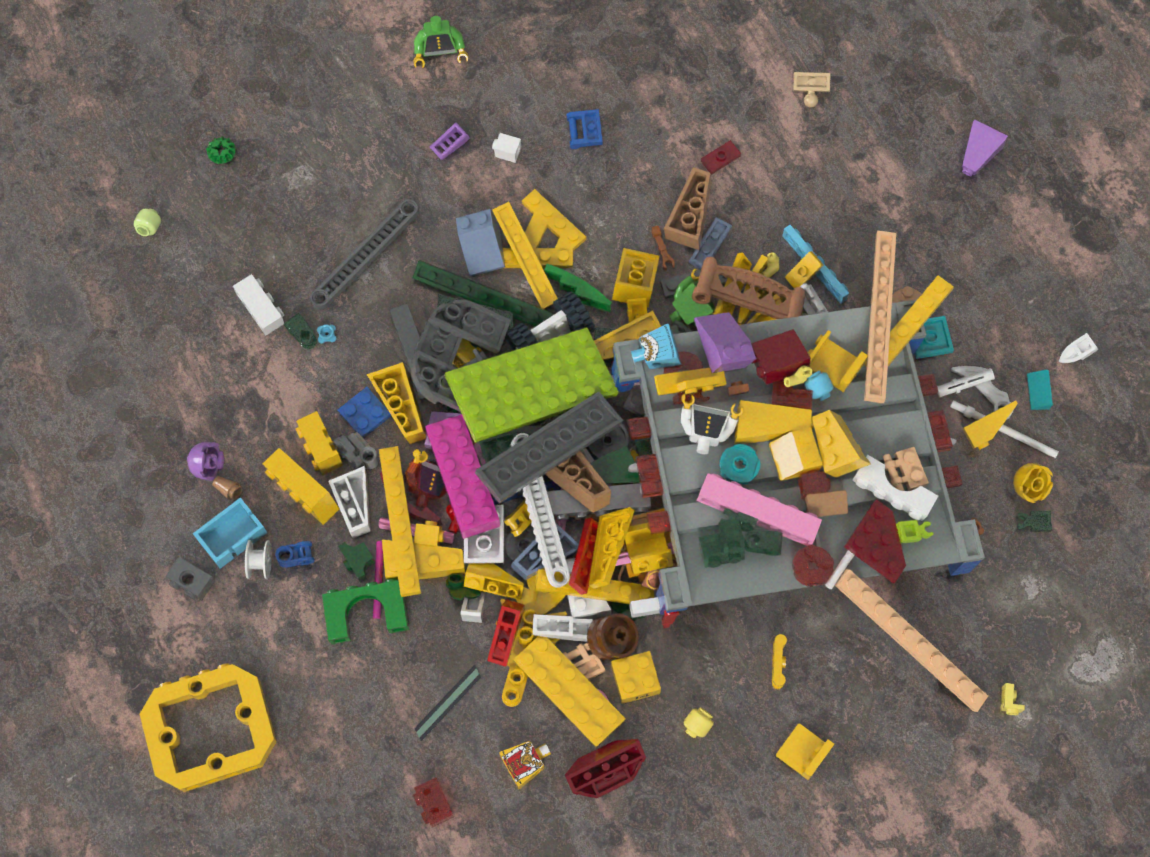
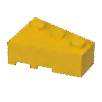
M828 410L812 417L825 473L839 477L871 465L840 415Z
M317 411L296 421L298 427L295 429L300 439L304 437L306 444L303 446L308 455L312 454L314 460L311 462L316 471L320 470L323 476L343 466L340 456Z

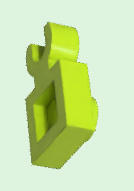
M917 520L898 522L896 526L900 542H919L922 538H930L934 533L927 532L925 528L929 527L931 522L926 521L919 526Z

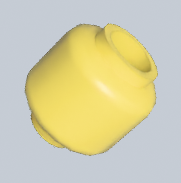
M701 707L699 709H692L684 720V725L687 728L685 732L693 738H696V736L705 737L714 725L713 716Z

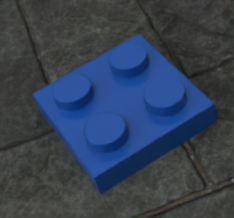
M365 387L337 410L355 432H358L362 438H365L391 417L390 412L368 387Z

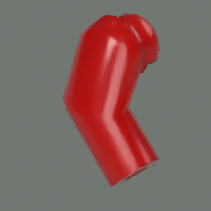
M449 504L446 507V513L451 519L448 531L456 534L459 526L452 506Z

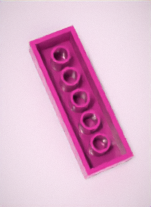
M461 414L425 426L462 538L465 539L500 527V520L490 491L475 474L476 469L481 466L463 415Z

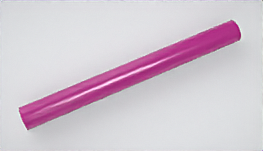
M376 541L374 582L380 584L383 577L382 541ZM374 599L373 619H381V603Z

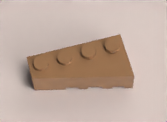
M693 167L664 227L666 239L699 251L712 185L709 172Z
M581 451L545 474L593 513L610 504V488Z

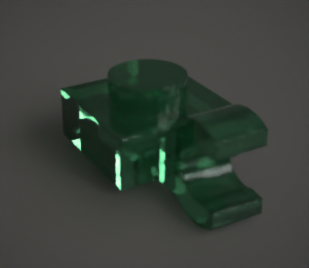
M725 508L723 514L728 515L729 519L721 518L719 523L724 526L734 523L733 525L741 531L753 532L758 518L741 512L737 514Z

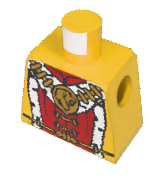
M530 741L499 752L518 789L526 785L544 769L541 759L551 754L546 744L534 749Z

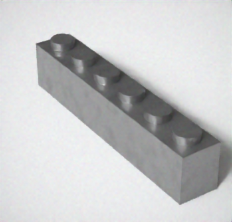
M649 483L608 486L611 490L610 504L594 513L565 490L547 491L554 518L557 517V520H567L569 516L587 518L589 514H596L599 517L628 507L635 510V513H646L647 509H651L650 494L641 495L640 485Z

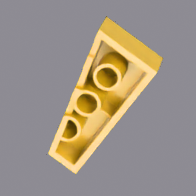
M402 362L367 374L409 444L426 439L425 426L409 372L404 363Z
M280 448L262 463L266 468L265 474L271 480L276 479L278 481L277 485L283 491L287 490L290 493V497L295 502L299 501L303 509L307 513H311L322 525L339 510L330 493Z
M382 540L386 580L392 578L398 580L393 541ZM413 543L419 580L445 577L453 573L466 574L462 549Z

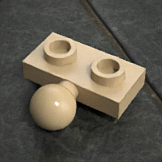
M794 72L793 91L808 92L804 97V104L807 107H815L818 103V97L815 92L830 91V73Z

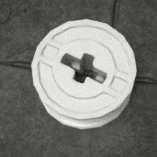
M248 540L245 551V574L247 579L251 578L253 569L263 570L264 577L268 580L272 560L271 543L269 540L266 541L264 550H253V543L251 540Z

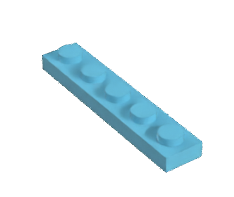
M791 225L784 228L783 238L801 259L810 251L813 252L812 246L801 238V234L796 228L794 229ZM817 256L824 266L815 275L840 304L844 303L849 295L848 288L837 280L836 274L825 266V262L820 256Z

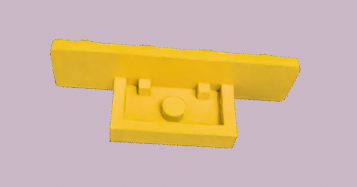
M710 368L654 376L658 395L679 392L692 394L702 389V392L714 390V387L727 384L724 371L712 373Z

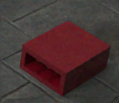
M794 329L751 343L756 357L751 364L754 363L758 377L762 378L766 385L793 376L801 366L810 367L811 358Z

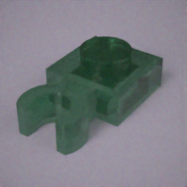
M1031 511L1029 513L1030 516L1025 513H1018L1016 515V518L1024 520L1023 524L1019 523L1017 525L1018 529L1030 526L1031 532H1050L1052 530L1051 511Z

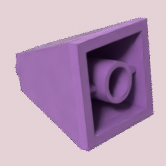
M974 120L963 160L962 172L968 176L976 175L1003 149L1008 136Z

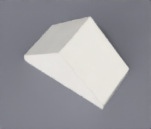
M481 592V596L474 599L464 597L461 609L462 621L482 623L486 592Z

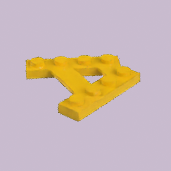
M534 189L522 200V204L533 214L525 235L542 268H545L546 264L558 268H573V251L586 240V236ZM547 228L559 238L555 248H538ZM503 248L505 268H521L512 249Z

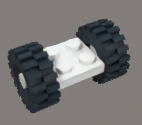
M569 291L553 302L555 315L531 330H528L524 323H519L506 332L505 338L510 345V349L514 351L584 328H588L591 334L596 330L595 324L592 322L593 319L589 316V312L585 309L581 300L573 292Z

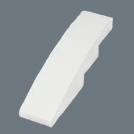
M534 614L533 635L587 642L588 628L593 619Z

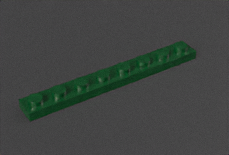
M421 260L418 261L412 277L535 327L556 314Z

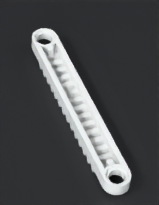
M525 433L517 434L511 442V447L517 444L519 439H525L529 435ZM541 476L523 488V496L526 498L527 511L530 513L529 518L532 520L533 533L536 535V542H538L542 565L545 567L548 581L553 587L560 588L567 584L570 574L544 480ZM555 572L563 574L564 579L562 582L555 580Z

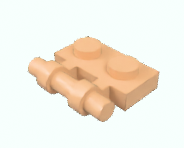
M915 447L896 452L894 454L896 460H892L890 454L883 456L885 470L889 472L891 477L890 483L896 489L905 491L903 484H906L908 491H911L919 486L924 487L929 484ZM896 468H900L903 477H899Z
M588 643L584 645L580 644L571 652H564L563 654L570 662L572 659L581 656L583 660L573 665L590 680L605 672V668L598 657L594 654L590 656L587 654L590 648Z

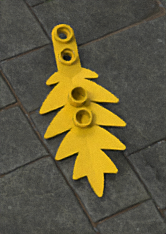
M536 575L526 580L529 589L523 588L522 599H516L517 603L524 604L525 608L507 665L510 668L502 693L503 703L510 707L517 706L521 702L528 676L517 666L513 659L538 637L533 635V615L567 616L566 611L547 614L566 595L535 591ZM504 599L500 600L501 605L505 602ZM547 637L554 645L560 640ZM516 677H519L521 679L518 682L514 681ZM514 695L516 698L510 700L509 696Z

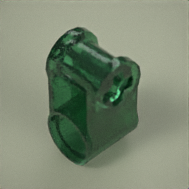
M299 312L283 323L289 333L295 337L304 349H312L316 346L317 339L314 332Z
M750 530L743 538L742 546L750 553L778 556L782 552L783 534L777 531ZM750 538H754L753 540H754V542H756V543H755V544H752V541L750 540Z

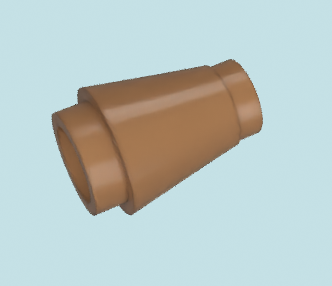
M220 476L213 480L212 485L228 500H236L242 493V487L238 482Z

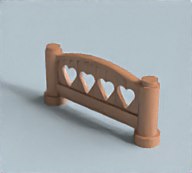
M707 257L703 261L697 287L694 288L692 293V299L699 304H707L710 302L711 297L776 319L801 316L806 296L805 290L801 287L790 290L762 274L742 268L717 265V260L714 257ZM719 275H723L725 278L729 277L733 282L723 287ZM736 281L749 284L751 288L741 293ZM754 287L766 290L768 295L761 300L758 299ZM772 293L784 296L786 301L777 306Z

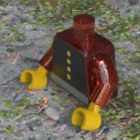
M416 449L413 452L415 459L411 460L405 475L409 485V492L418 495L416 506L425 508L428 506L429 500L440 499L447 491L438 465L426 461L428 454L425 451L421 454Z

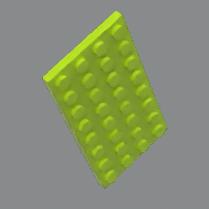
M588 328L445 372V378L474 442L566 413L597 392H600L605 399L618 395L617 387H615V383Z

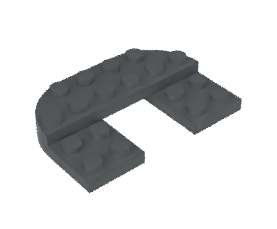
M453 300V302L443 303L437 307L425 324L411 360V376L418 391L434 404L440 402L460 411L445 378V372L457 369L452 366L462 338L498 354L511 320L467 300Z

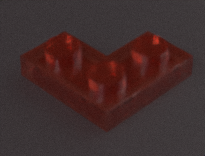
M784 379L773 382L772 405L812 410L813 390L793 389V386L786 387Z

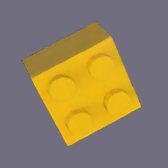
M650 651L611 661V669L621 704L660 694L661 687Z

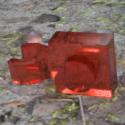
M702 389L692 393L695 399L694 402H706L710 397H703L701 394ZM679 392L673 396L674 405L684 404L681 397L685 392ZM685 394V402H689L691 394Z

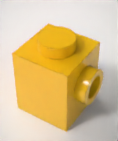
M425 521V524H416L414 543L440 546V542L444 540L442 526H437V522Z

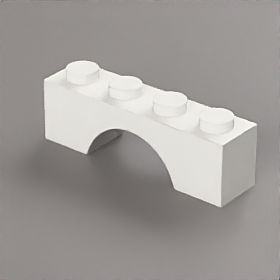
M867 455L866 458L870 461L871 465L858 469L852 481L856 482L858 487L873 492L877 498L890 502L894 508L909 513L911 518L923 521L928 516L938 495L922 486L912 491H901L894 488L886 478L885 464Z

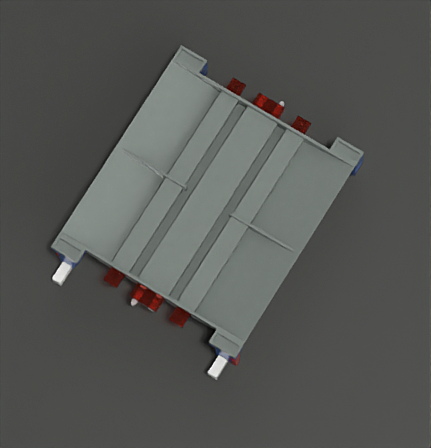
M917 300L892 303L890 332ZM871 306L742 324L739 326L751 343L794 329L807 352L810 349L814 350L817 346L815 342L820 335L824 336L829 330L831 331L829 340L858 357L861 351L865 354L868 353ZM924 325L888 366L886 400L884 403L864 401L865 365L859 370L845 392L834 387L829 392L831 396L823 401H820L819 398L811 399L804 383L786 387L784 379L766 385L763 379L758 377L754 363L749 364L746 368L724 371L727 383L725 386L714 387V390L702 392V389H700L696 393H692L695 399L693 404L729 411L730 415H732L731 407L734 403L736 404L733 410L737 412L740 400L812 410L811 417L831 410L842 417L853 434L852 436L856 443L860 445L865 457L869 455L885 464L883 460L884 455L890 454L892 460H896L894 456L896 452L915 447L929 482L924 488L938 495V498L928 516L923 521L917 520L918 526L926 521L931 522V525L926 527L925 530L933 532L934 535L927 539L922 538L919 542L901 543L906 563L903 572L948 564L951 576L970 573L985 558L975 519L955 522L947 488L961 486L963 484L958 465L941 468L937 452L950 451L956 440L950 437L944 410L927 413L923 396L937 394L939 392L934 374L917 375L912 356L926 336ZM698 331L673 334L681 365L649 369L645 360L634 363L631 351L642 348L640 339L614 343V361L611 377L615 387H617L618 392H625L631 390L635 385H640L645 417L628 419V433L631 436V440L651 437L650 442L653 454L636 456L635 463L629 466L628 471L638 473L642 498L662 495L665 511L647 513V526L650 529L651 535L671 532L670 538L678 567L660 569V586L656 592V598L630 602L632 618L660 613L663 615V628H668L674 623L676 617L680 615L679 611L687 610L689 606L824 585L848 551L844 548V545L876 499L893 511L896 524L900 521L915 520L909 516V513L894 508L885 499L877 498L868 489L858 487L856 482L852 481L858 469L839 477H834L825 473L822 465L818 473L780 481L769 447V443L774 440L744 444L755 450L758 459H760L761 466L756 478L749 484L742 485L743 488L757 490L761 495L774 497L782 504L794 505L799 511L807 513L804 499L808 494L843 490L847 492L848 514L818 517L822 521L815 540L810 547L696 501L707 474H718L721 476L719 461L723 452L735 445V430L724 442H719L718 446H710L708 454L698 453V443L689 440V435L685 433L681 424V412L684 406L681 397L685 392L658 395L654 376L710 368ZM742 381L743 384L748 383V393L728 397L727 388L731 387V383ZM685 394V402H689L691 394ZM813 427L812 432L820 454L815 428ZM743 461L734 462L737 468H745V465L742 464ZM896 468L899 477H903L900 468ZM885 470L886 478L890 483L891 477L889 472ZM903 484L904 490L908 491L906 484ZM855 555L846 567V569H850L860 579L881 575Z

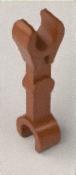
M659 226L652 227V236L656 240L658 250L662 255L663 269L667 271L665 264L668 262L674 268L675 261L667 253Z

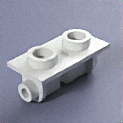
M804 283L800 286L806 293L803 308L808 315L828 312L811 284L807 285V283Z

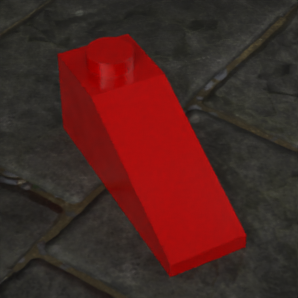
M507 599L502 604L487 661L507 666L525 608L524 604Z

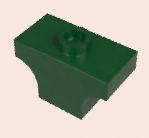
M345 542L338 547L346 559L343 561L348 571L352 570L360 583L367 579L366 570L375 563L370 551L364 542L357 546H349Z

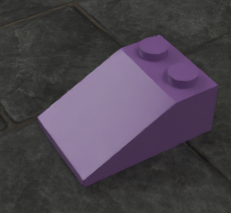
M729 312L694 318L712 373L746 368L756 359L749 338Z

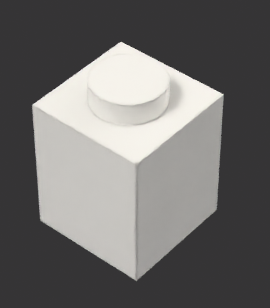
M500 133L498 139L495 138L492 146L495 157L516 163L521 150V139Z

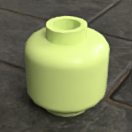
M154 209L140 210L134 220V227L137 233L142 236L154 235L161 224V218Z

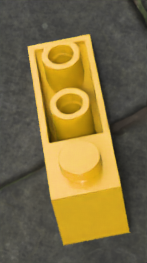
M469 563L465 574L464 587L521 600L524 583L494 563Z

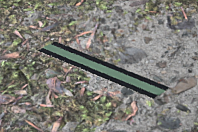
M475 665L414 728L421 741L481 678Z

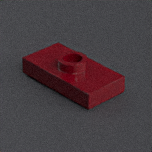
M730 140L702 157L701 162L712 175L739 158L741 152Z

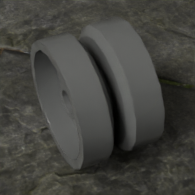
M621 424L587 446V450L595 461L626 445L629 447L628 431Z

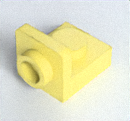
M1005 683L1001 691L1000 711H1006L1008 715H1019V713L1025 710V705L1013 704L1017 698L1014 684Z

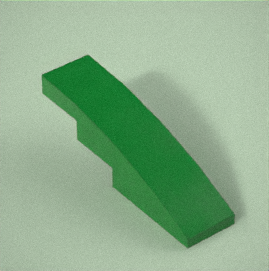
M546 264L544 272L547 278L560 282V290L573 292L584 305L611 312L612 302L596 288L563 269Z

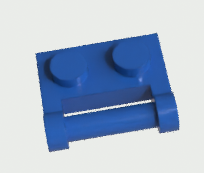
M599 109L575 111L566 114L570 127L571 149L603 145ZM578 119L582 121L583 139H578L576 124Z

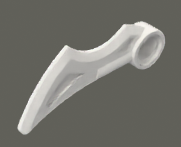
M976 366L951 368L952 372L961 377L988 370ZM982 377L970 380L969 382L981 379ZM991 380L975 386L993 404V412L998 410L999 406H1006L1011 403L1008 394L997 389Z

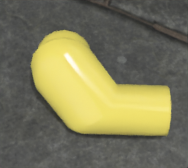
M773 252L767 255L768 268L761 273L769 278L779 270V257Z
M801 366L793 376L784 379L785 386L791 387L804 383L812 375V369L807 366Z

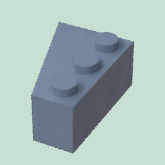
M556 523L564 556L567 559L577 553L579 544ZM536 539L511 565V568L524 580L535 576L538 569L545 570Z

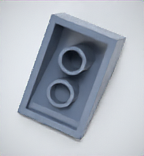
M488 209L456 218L458 237L469 275L472 277L505 268L500 227L493 211Z

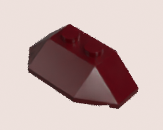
M638 739L614 740L578 758L565 774V778L573 794L599 798L633 781L642 762L645 761L646 755Z

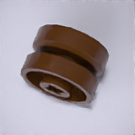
M619 613L599 617L588 628V646L591 652L599 659L611 660L627 657L634 652L638 645V629L634 621L627 615Z

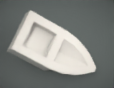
M1086 333L1065 348L1059 362L1071 363L1080 359L1084 360L1096 352L1098 348Z

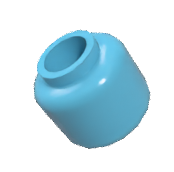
M820 370L808 377L804 383L811 399L819 398L820 401L830 397L829 392L834 389L826 372L821 373Z

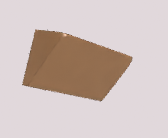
M846 490L808 494L804 499L806 511L818 517L848 514Z

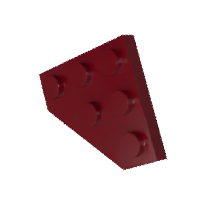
M876 499L844 545V548L890 582L895 583L906 567L893 511Z

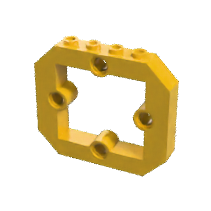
M222 664L218 666V669L212 671L207 669L200 671L199 675L193 677L184 676L179 678L177 682L160 684V687L153 690L140 712L155 776L183 792L263 767L277 742L260 680L258 677L233 664ZM202 684V689L199 692H194V686ZM238 684L242 703L236 707L235 715L241 723L249 725L255 748L229 757H225L220 753H213L207 758L206 764L179 772L173 749L179 746L181 738L179 733L173 728L167 727L163 707L192 698L204 699L211 692ZM246 709H251V715L248 718H243V712ZM173 734L172 741L165 743V736ZM222 760V766L219 769H214L215 761Z

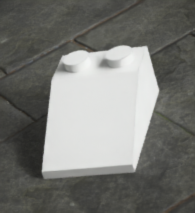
M495 505L500 520V527L464 539V563H504V505Z

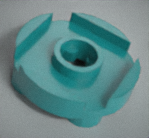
M736 444L733 447L727 448L719 461L721 476L729 482L734 481L741 485H747L754 480L761 466L760 459H758L755 450L744 444ZM743 461L742 464L745 465V468H737L734 462Z

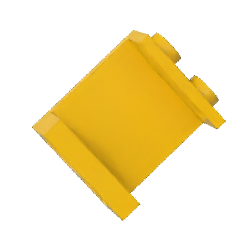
M828 330L824 336L820 335L815 342V345H817L815 349H810L807 352L811 358L810 368L812 373L819 370L821 373L826 372L834 387L845 392L864 365L868 355L861 351L858 357L854 356L829 340L831 331Z
M662 520L629 526L625 537V544L634 574L673 566L671 549H668Z

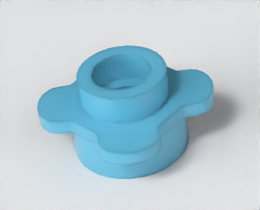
M319 326L317 328L319 333L318 342L321 344L328 341L335 342V326Z

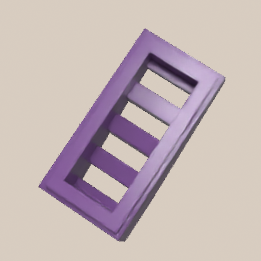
M455 123L430 148L443 160L467 142L470 137ZM458 132L460 137L457 138L455 133ZM451 136L455 140L454 143L449 140ZM446 141L450 147L447 148L443 142ZM439 145L445 150L443 153L437 148Z

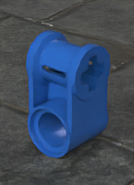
M302 541L296 544L280 546L275 552L278 564L281 567L288 568L314 563L315 559L312 557L311 552L312 542ZM288 553L290 557L287 560H281V555Z

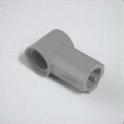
M358 432L349 435L347 439L356 449L354 451L357 456L360 455L363 460V466L366 469L376 468L379 458L375 449L370 447ZM369 455L374 456L369 461L365 460V458Z

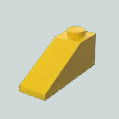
M1016 401L962 429L973 449L978 447L981 450L990 445L988 441L993 439L1018 404Z

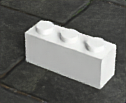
M251 274L233 286L235 293L265 336L285 324L282 318L284 313L279 306L275 308L273 305L274 299L269 292L265 294L263 291L265 287L259 278L255 279Z

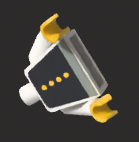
M685 394L681 397L684 403L681 412V424L685 433L689 435V440L698 443L697 452L700 454H708L710 446L716 447L719 442H724L734 432L738 422L737 416L743 412V406L740 412L733 410L736 403L732 405V415H730L729 411L693 404L695 399L692 394L689 402H685Z

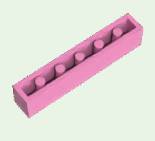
M707 474L696 500L808 547L813 544L822 521L813 513H804L799 511L794 505L782 504L778 499L765 497L757 490H748L737 482L723 480L718 474Z

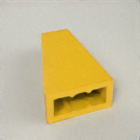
M740 400L737 412L741 411L742 406L743 412L737 416L738 422L735 427L734 444L776 440L793 431L806 428L813 429L812 410Z

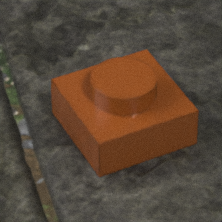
M742 381L733 382L731 387L727 388L728 397L749 392L748 383L743 384Z

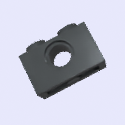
M178 557L166 575V578L170 581L168 583L176 590L182 588L186 591L185 595L193 600L198 598L202 601L215 582L212 576ZM188 577H194L192 583L185 584V580Z

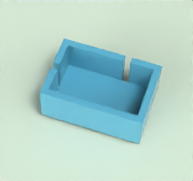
M239 498L195 531L193 535L221 569L234 559V553L238 556L246 550L248 540H251L254 544L267 534V531L244 501Z

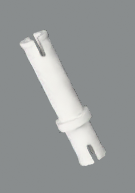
M989 368L988 370L960 379L954 378L951 382L936 386L938 396L940 398L954 392L957 394L961 392L960 390L994 380V373ZM982 377L981 379H978V380H975V381H972V382H969V383L967 382V381H970V380H973V379ZM963 383V385L948 389L949 387Z

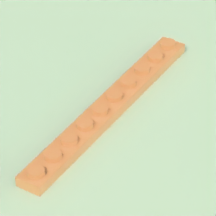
M878 230L875 241L864 401L884 403L886 400L896 233Z
M846 569L835 586L972 711L978 712L988 695L850 569Z

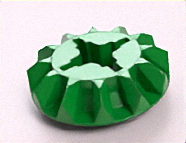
M223 136L221 138L214 137V140L209 142L206 148L207 156L214 163H227L235 156V144L230 138L227 139ZM222 145L225 150H222V153L219 154L217 149Z

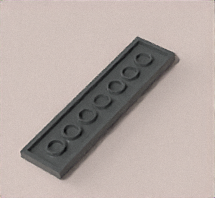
M597 392L476 469L475 474L495 499L501 503L621 425L623 419L601 393Z

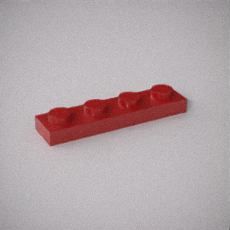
M592 517L585 519L569 585L581 595L588 592L598 523Z

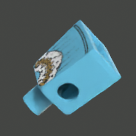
M669 324L641 336L640 343L642 348L631 351L634 363L645 360L649 369L681 365Z

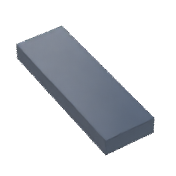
M716 217L701 240L700 251L695 250L689 260V264L702 269L703 261L707 257H714L732 229V225Z

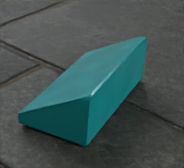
M1049 370L1027 373L1030 410H1050L1053 402Z

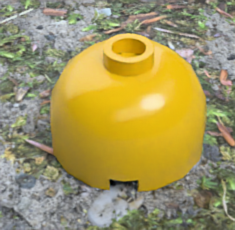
M1028 463L1021 466L1013 478L1015 492L1022 499L1031 503H1036L1034 501L1044 500L1050 494L1053 487V482H1051L1052 472L1049 468L1037 463Z

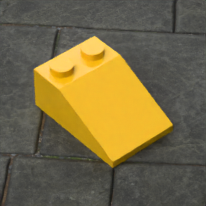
M623 248L612 300L627 303V299L646 297L647 308H649L660 256Z

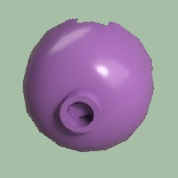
M201 442L191 449L187 457V463L190 472L196 478L213 481L218 470L222 471L224 454L223 451H219L218 443Z

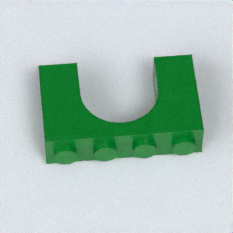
M395 578L388 579L385 583L370 582L364 587L349 586L346 588L347 590L339 591L338 589L327 591L326 594H322L328 641L331 644L351 641L348 621L349 613L357 602L364 599H375L383 605L387 630L390 634L410 630L405 597H401L399 580Z

